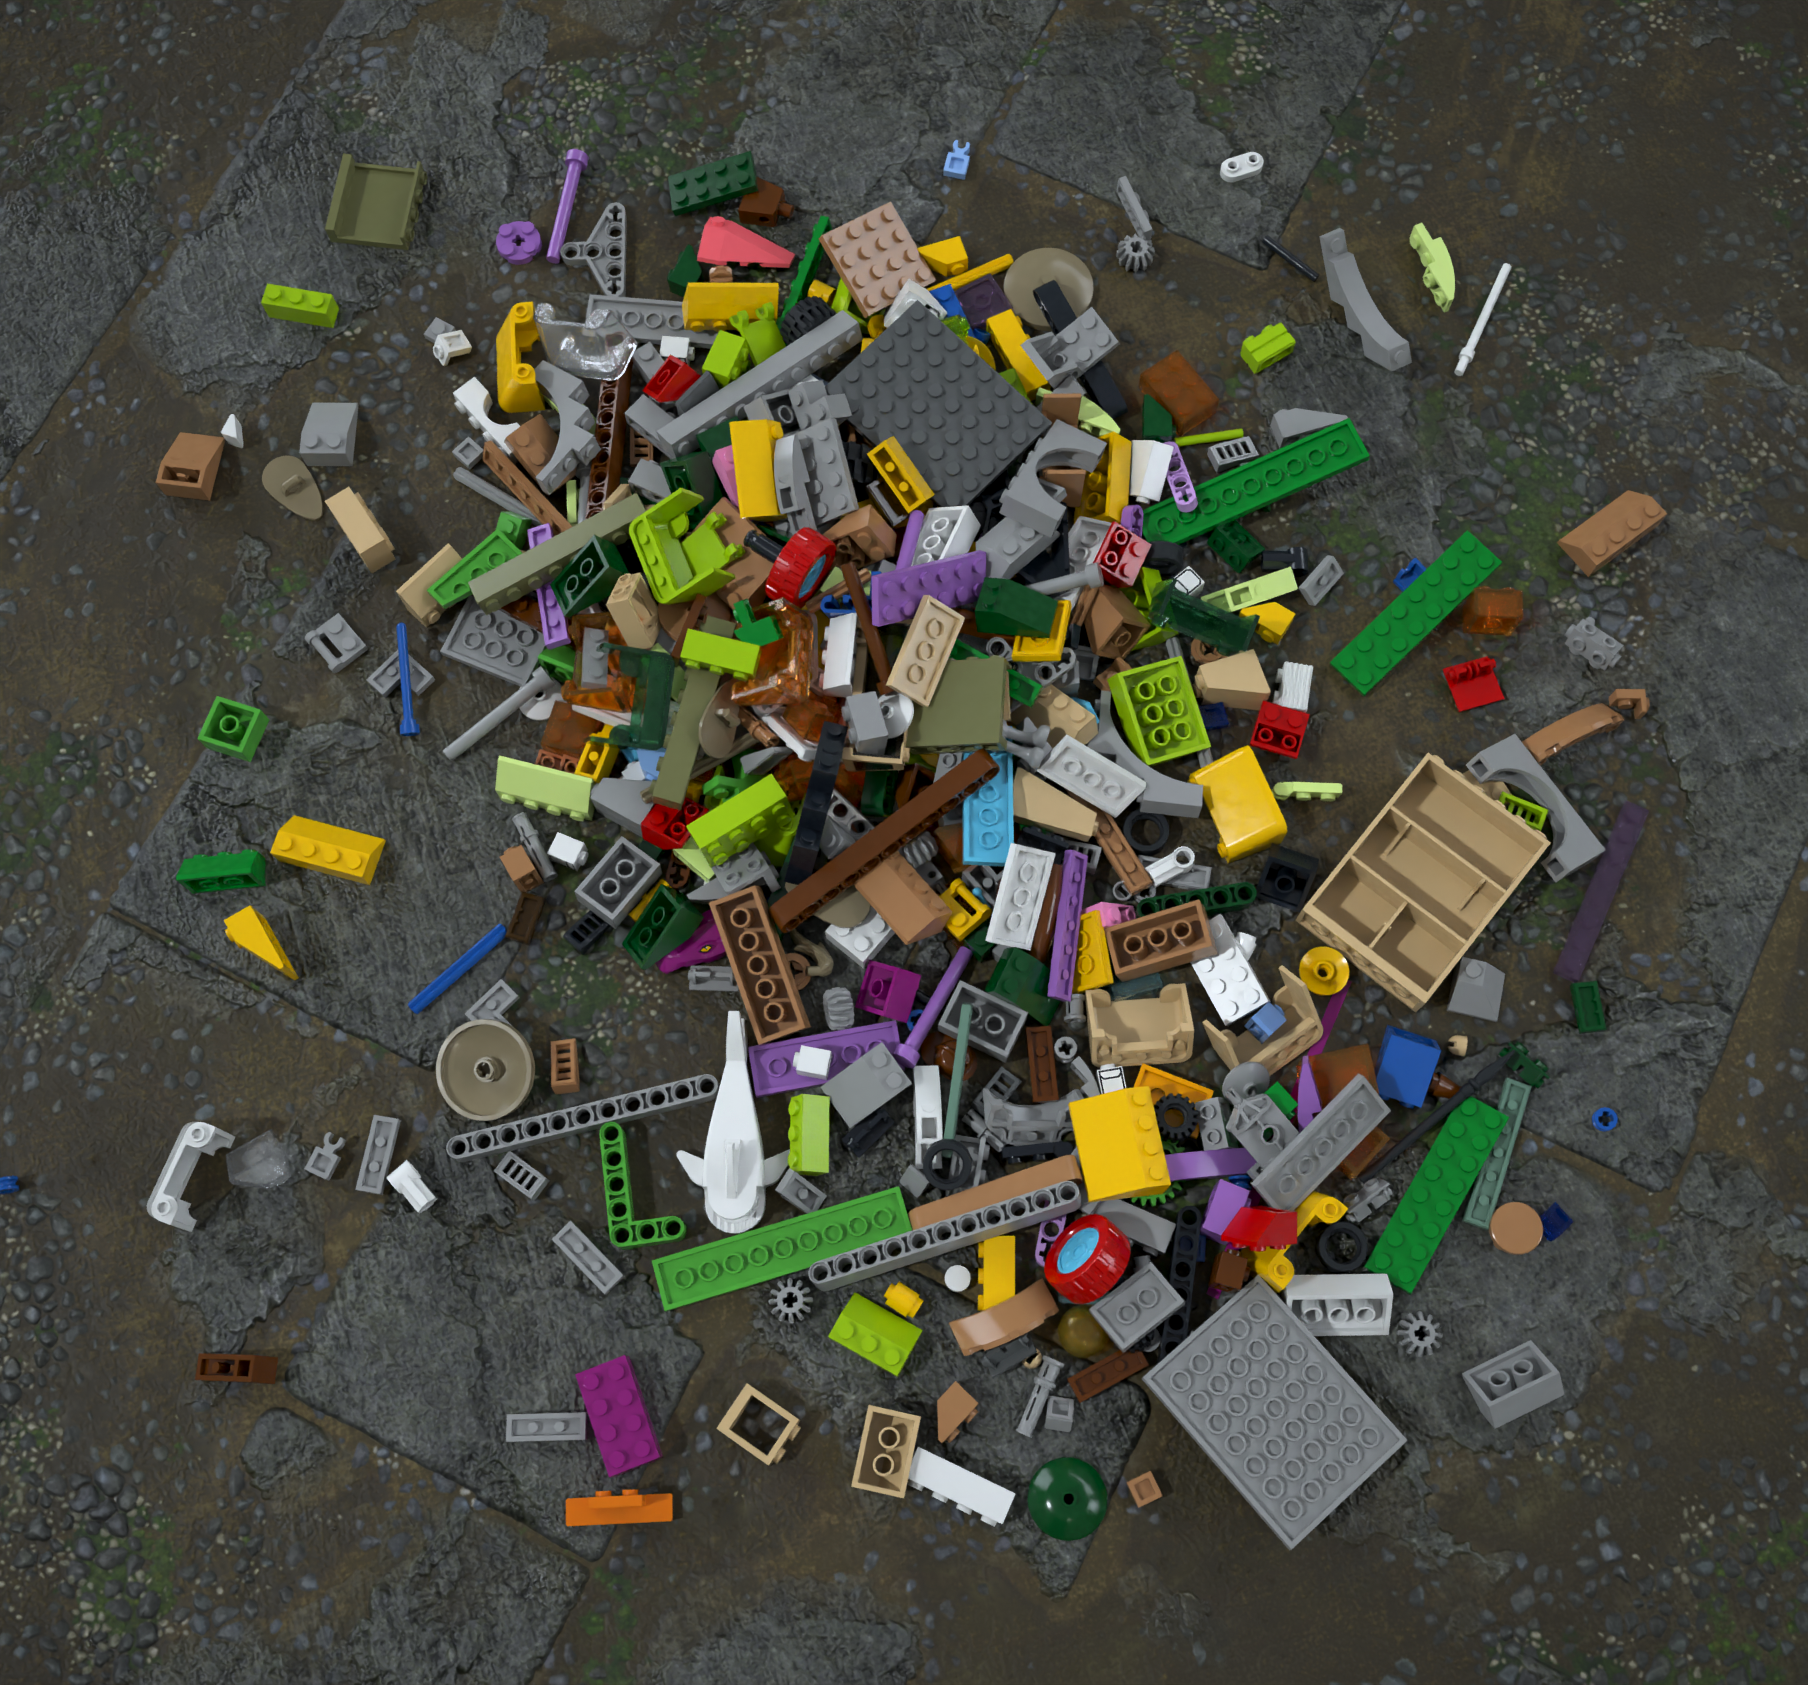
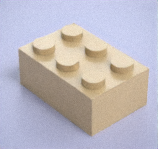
M347 487L325 500L335 519L371 573L376 572L395 560L391 552L395 550L394 546L358 492L354 494L350 487Z

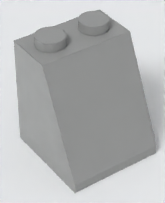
M603 778L600 783L594 785L590 793V799L599 814L641 837L643 836L640 824L656 804L652 802L645 804L640 797V792L650 787L652 781Z

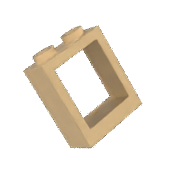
M641 573L624 574L618 578L606 606L631 652L651 648L661 629L658 620V606Z
M747 1383L716 1429L768 1466H771L773 1462L778 1464L785 1454L786 1450L783 1449V1446L787 1440L793 1441L801 1429L798 1426L801 1420ZM753 1396L790 1421L768 1455L731 1430Z

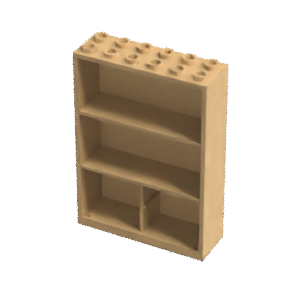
M1427 753L1304 906L1296 921L1329 947L1340 952L1346 960L1406 1006L1417 1012L1436 991L1551 842L1547 840V837L1542 832L1533 830L1526 825V821L1522 817L1508 812L1500 801L1492 800L1485 795V791L1481 787L1466 781L1462 773L1447 767L1440 757Z

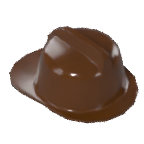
M937 1031L929 1034L921 1045V1055L924 1062L928 1066L938 1065L939 1073L949 1080H952L957 1040ZM969 1046L967 1047L963 1081L968 1080L977 1068V1057Z

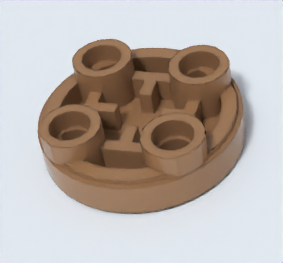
M1510 1202L1494 1211L1489 1224V1233L1497 1249L1512 1255H1522L1538 1246L1543 1235V1225L1537 1212L1530 1206L1520 1202Z

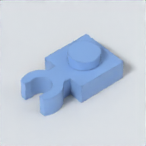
M958 140L954 141L953 153L948 152L943 176L965 180L970 162V156H967L970 152L969 142L966 143L965 148L961 149L958 148Z

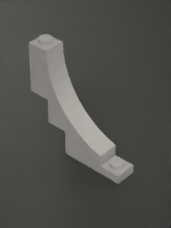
M1338 228L1319 236L1330 298L1344 307L1347 327L1361 335L1364 356L1390 371L1412 363L1409 342L1396 333L1387 323L1367 291L1354 254L1347 250L1344 230Z

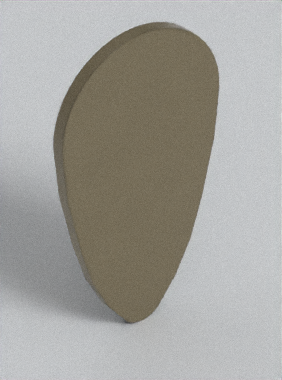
M281 456L269 462L262 474V482L267 492L296 515L314 521L321 519L323 516L322 497L305 464L293 456Z
M736 679L727 680L717 689L699 723L700 744L704 752L711 758H723L730 752L736 728L741 722L738 717L740 691Z
M787 882L785 883V888L788 893L798 886ZM851 885L813 915L836 927L852 928L867 918L871 905L856 887Z

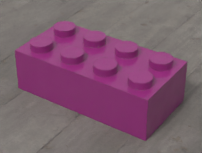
M623 1355L575 1374L609 1477L619 1476L663 1458L629 1356Z

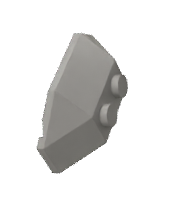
M1006 516L976 542V551L986 552V577L1011 579L1060 536V533L1056 530L1052 538Z

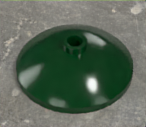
M1071 1457L1051 1460L1039 1468L1030 1482L1027 1496L1028 1508L1036 1525L1047 1535L1064 1541L1084 1538L1096 1530L1105 1516L1108 1501L1106 1487L1099 1473L1088 1463ZM1067 1493H1070L1074 1498L1071 1504L1064 1502L1063 1498Z

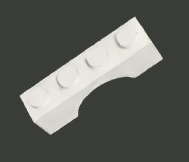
M473 377L453 392L457 401L454 404L461 414L466 413L470 417L468 420L476 430L480 428L484 432L482 435L487 442L491 440L513 464H516L518 459L504 443V440L518 429L520 425L517 422L509 425H500L488 418L489 409L493 404L492 399L484 386Z

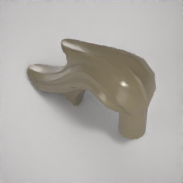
M795 928L789 931L790 937L796 945L794 950L807 954L817 965L806 966V976H820L823 978L830 975L834 963L822 942L816 945L803 937Z

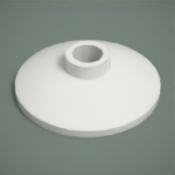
M552 678L556 685L546 692L544 689L540 691L543 692L542 697L537 698L533 696L520 707L521 712L526 717L532 720L543 721L554 717L560 712L562 707L559 704V700L565 701V695H562L561 689L563 688L557 680Z
M897 691L882 695L878 701L887 728L888 738H896L903 734L912 722L914 714L913 702Z

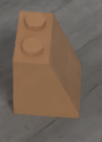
M1108 585L1098 588L1084 619L1092 652L1095 655L1112 659L1121 657L1124 660L1151 626L1119 588Z

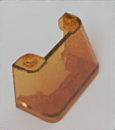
M784 597L753 607L752 611L757 621L775 614L784 638L760 646L762 653L755 679L748 678L746 683L743 681L734 683L731 689V701L740 706L798 704L807 701L810 688L814 629L810 615ZM737 622L736 629L742 628V624Z
M610 612L573 615L572 625L568 627L569 638L576 645L573 679L566 680L565 685L561 687L563 700H566L568 704L618 713H634L641 650L631 652ZM585 627L609 631L606 688H581L583 632Z

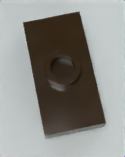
M883 476L864 488L882 518L891 528L910 516V513L906 511Z
M521 892L505 935L506 939L530 946L546 902L545 898Z

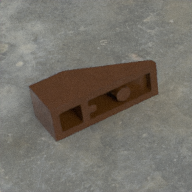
M199 1353L195 1380L275 1384L278 1357Z

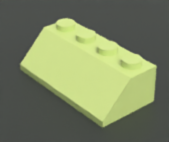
M499 755L495 791L503 802L509 804L519 802L529 809L537 810L539 807L547 809V812L553 815L560 816L563 813L570 815V818L577 821H584V819L592 821L595 806L590 799L591 790L595 785L592 778Z

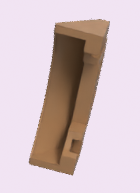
M1600 703L1581 709L1550 724L1522 741V743L1538 764L1542 765L1546 762L1547 758L1558 755L1562 750L1597 733H1608L1617 729L1624 719L1622 715L1605 704Z
M1041 1278L1013 1297L978 1313L949 1322V1325L964 1356H967L982 1349L984 1351L992 1349L1024 1335L1043 1324L1044 1319L1055 1315L1059 1309L1043 1278Z

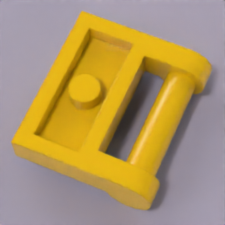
M961 878L955 879L950 887L939 896L952 911L945 927L959 941H962L992 914V909L977 899L966 888V883ZM958 895L962 896L977 911L976 914L971 916L954 898Z

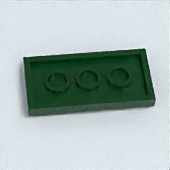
M751 151L668 176L671 206L675 216L758 191L754 157Z

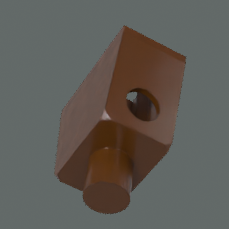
M756 177L758 191L744 195L739 206L740 223L774 227L779 216L791 219L794 205L785 203L784 190Z

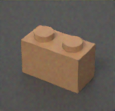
M522 845L510 847L504 852V855L500 856L501 861L520 892L527 893L544 883Z

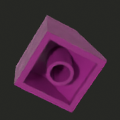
M869 960L855 1007L907 1023L921 975Z

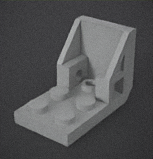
M1091 307L1056 336L1051 331L1027 339L1020 346L1055 390L1070 375L1075 379L1080 377L1120 345V343Z

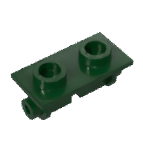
M1510 1040L1508 1045L1511 1048L1508 1050L1504 1047L1498 1054L1503 1057L1512 1050H1515V1053L1506 1064L1514 1071L1520 1065L1525 1067L1519 1073V1076L1532 1087L1535 1086L1538 1089L1545 1082L1541 1079L1543 1076L1548 1079L1550 1078V1074L1547 1072L1549 1067L1538 1058L1535 1061L1527 1055L1529 1050L1519 1041L1514 1044Z

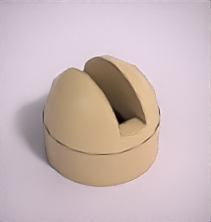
M1452 1036L1449 1042H1453L1454 1046H1448L1449 1051L1455 1055L1465 1056L1467 1036Z
M1037 1348L1036 1353L1038 1355L1030 1364L1026 1362L1028 1358L1022 1361L1026 1368L1035 1369L1041 1364L1042 1354Z

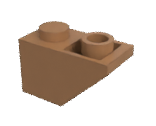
M956 1381L937 1400L938 1440L941 1443L945 1440L950 1443L960 1433L957 1427L963 1420L969 1423L978 1413L975 1407L979 1403Z

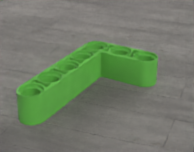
M615 1122L605 1123L601 1127L599 1135L611 1242L620 1249H633L681 1241L687 1234V1227L676 1216L635 1221L626 1134L619 1124ZM617 1129L619 1131L617 1139L608 1141V1132ZM615 1154L621 1155V1162L617 1166H610V1158ZM622 1179L624 1181L623 1188L618 1192H614L612 1190L613 1182ZM618 1205H626L627 1210L622 1217H616L614 1214ZM672 1223H679L681 1226L680 1232L674 1236L669 1235L668 1227ZM649 1226L654 1227V1236L651 1239H644L642 1236L643 1230ZM622 1230H627L629 1232L628 1240L624 1243H618V1233Z

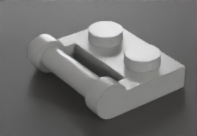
M339 613L316 630L308 632L305 636L307 643L316 648L329 664L328 668L333 673L339 672L368 650L367 646ZM327 636L342 656L336 658L321 641L322 638Z

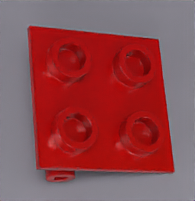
M1486 656L1442 669L1459 712L1505 699L1493 671V668H1496L1494 659Z

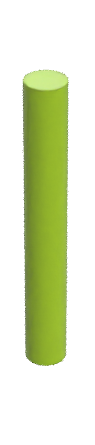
M1243 429L1174 438V442L1178 447L1243 438Z

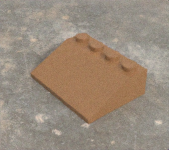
M722 497L691 534L705 523L707 516L712 512H716L717 515L723 513L727 522L715 529L725 548L731 543H735L736 546L741 544L746 553L722 569L734 574L736 579L714 593L732 610L735 609L734 603L748 599L755 614L758 613L767 596L765 587L773 563L753 552L751 548L745 547L743 541L747 533L753 529L759 534L766 535L749 519H741L740 511L726 497Z

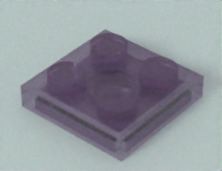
M990 273L954 291L972 330L986 326L987 319L1009 309L1013 310L1012 305Z

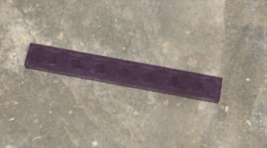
M1629 801L1623 803L1605 846V851L1602 853L1553 970L1554 974L1574 983L1579 981L1649 810Z

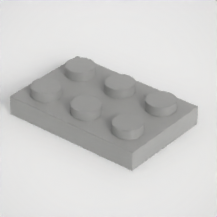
M1149 1262L1091 1307L1089 1311L1124 1353L1184 1306L1185 1301L1157 1268Z

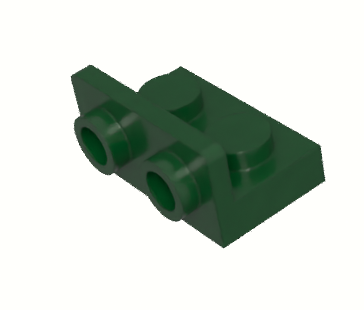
M1236 520L1216 527L1207 541V544L1237 573H1241L1249 562L1259 557L1262 551L1265 550Z

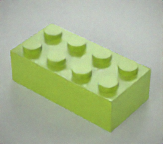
M770 774L686 827L712 868L715 865L723 864L727 861L728 857L736 852L746 850L749 844L757 839L767 837L770 831L778 826L788 824L795 817V814L786 794L774 776Z

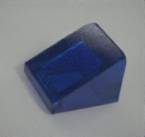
M1556 1202L1539 1216L1543 1225V1235L1548 1241H1553L1574 1222Z

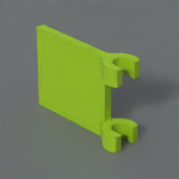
M771 302L763 304V307L755 310L760 321L749 324V316L746 310L739 311L737 315L729 318L732 326L738 329L741 336L746 339V345L755 367L786 347L774 320L775 310Z
M712 512L709 514L705 523L680 544L693 577L706 572L712 567L722 570L730 562L746 553L741 544L736 546L735 543H731L725 548L715 529L727 522L723 513L717 515L716 512Z

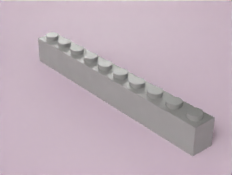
M843 310L656 431L662 448L673 458L700 448L696 438L697 434L734 416H737L739 421L747 417L744 406L760 396L791 388L861 342L863 338L859 322Z

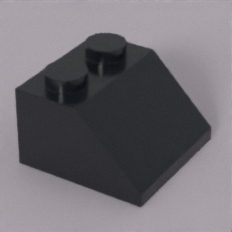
M1272 843L1256 887L1255 898L1300 913L1316 875L1319 859Z

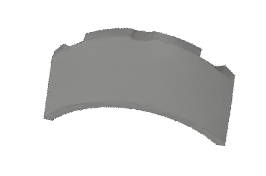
M983 1088L985 1124L1002 1141L1014 1146L1061 1141V1136L1074 1131L1068 1106L1069 1102L1081 1100L1084 1097L1079 1089H1074L1067 1095L1059 1098L1058 1102L1018 1105L1006 1102L993 1095L988 1088Z

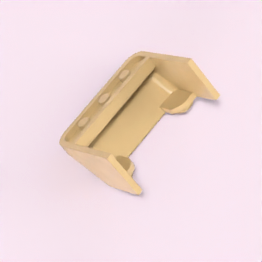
M1283 965L1278 969L1285 986L1274 994L1272 1004L1278 1005L1284 1011V1017L1287 1020L1263 1044L1248 1030L1236 1037L1231 1030H1222L1220 1032L1209 1021L1205 1020L1202 1022L1213 1048L1230 1071L1245 1062H1258L1268 1070L1271 1076L1322 1037L1323 1026L1306 984Z

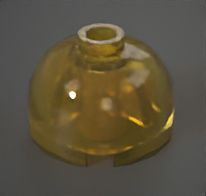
M1089 1305L1073 1306L1067 1310L1059 1320L1057 1329L1058 1339L1064 1350L1079 1358L1095 1356L1104 1349L1109 1339V1335L1090 1314L1089 1309L1093 1306Z

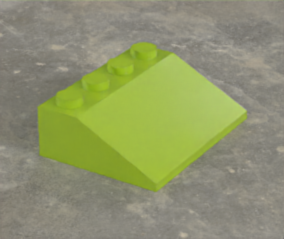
M1182 655L1123 671L1107 679L1129 749L1149 767L1211 747Z

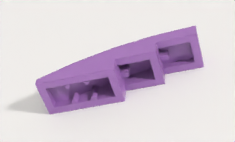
M1308 1055L1303 1056L1299 1077V1133L1315 1118L1314 1113L1322 1111V1101Z
M1245 1148L1165 1155L1170 1181L1247 1175L1246 1172L1257 1163Z

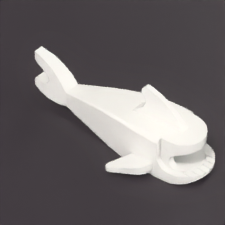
M728 1011L726 1064L710 1122L704 1159L682 1150L676 1154L690 1179L704 1189L706 1213L711 1223L724 1232L736 1234L752 1229L762 1219L766 1206V1187L778 1182L789 1166L788 1155L790 1149L766 1160L764 1158L761 1132L747 1069V1028L745 1020L741 1018L739 1011Z

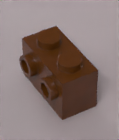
M1227 1249V1251H1222L1216 1255L1208 1287L1231 1294L1241 1290L1243 1281L1247 1282L1250 1273V1267L1247 1266L1248 1259L1242 1257L1241 1252Z

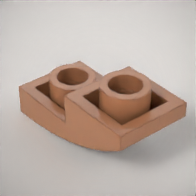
M540 749L535 764L574 774L580 759L565 754L560 756Z

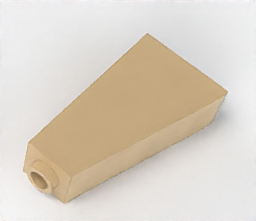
M1017 767L1013 776V822L1035 826L1045 831L1088 842L1091 836L1096 835L1099 822L1095 821L1097 813L1023 768Z

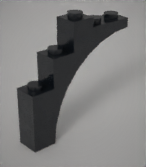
M828 721L823 723L784 882L799 885L812 875L839 770L848 726Z

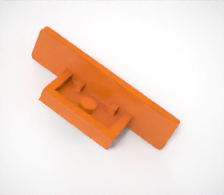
M638 1489L622 1490V1496H612V1491H595L596 1497L566 1499V1526L666 1522L673 1520V1495L671 1493L638 1495Z

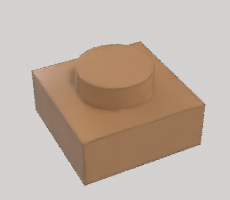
M1151 1471L1126 1482L1138 1508L1162 1497Z

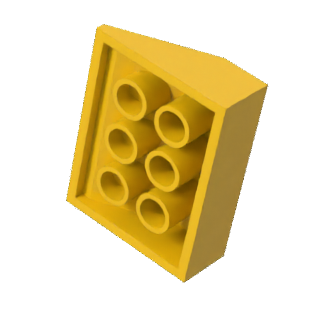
M1149 1086L1124 1088L1069 1102L1068 1106L1089 1203L1163 1194L1168 1189L1171 1181Z

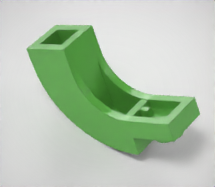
M749 748L731 758L735 778L716 775L702 785L703 795L722 799L724 803L767 777L768 772L764 775L745 774L740 760L741 757L760 750Z

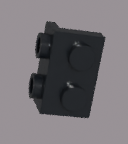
M1024 826L1016 842L1019 845L1056 853L1053 864L1058 865L1062 864L1065 850H1068L1070 845L1065 842L1064 838L1058 835L1048 836L1043 834L1042 830L1035 826Z

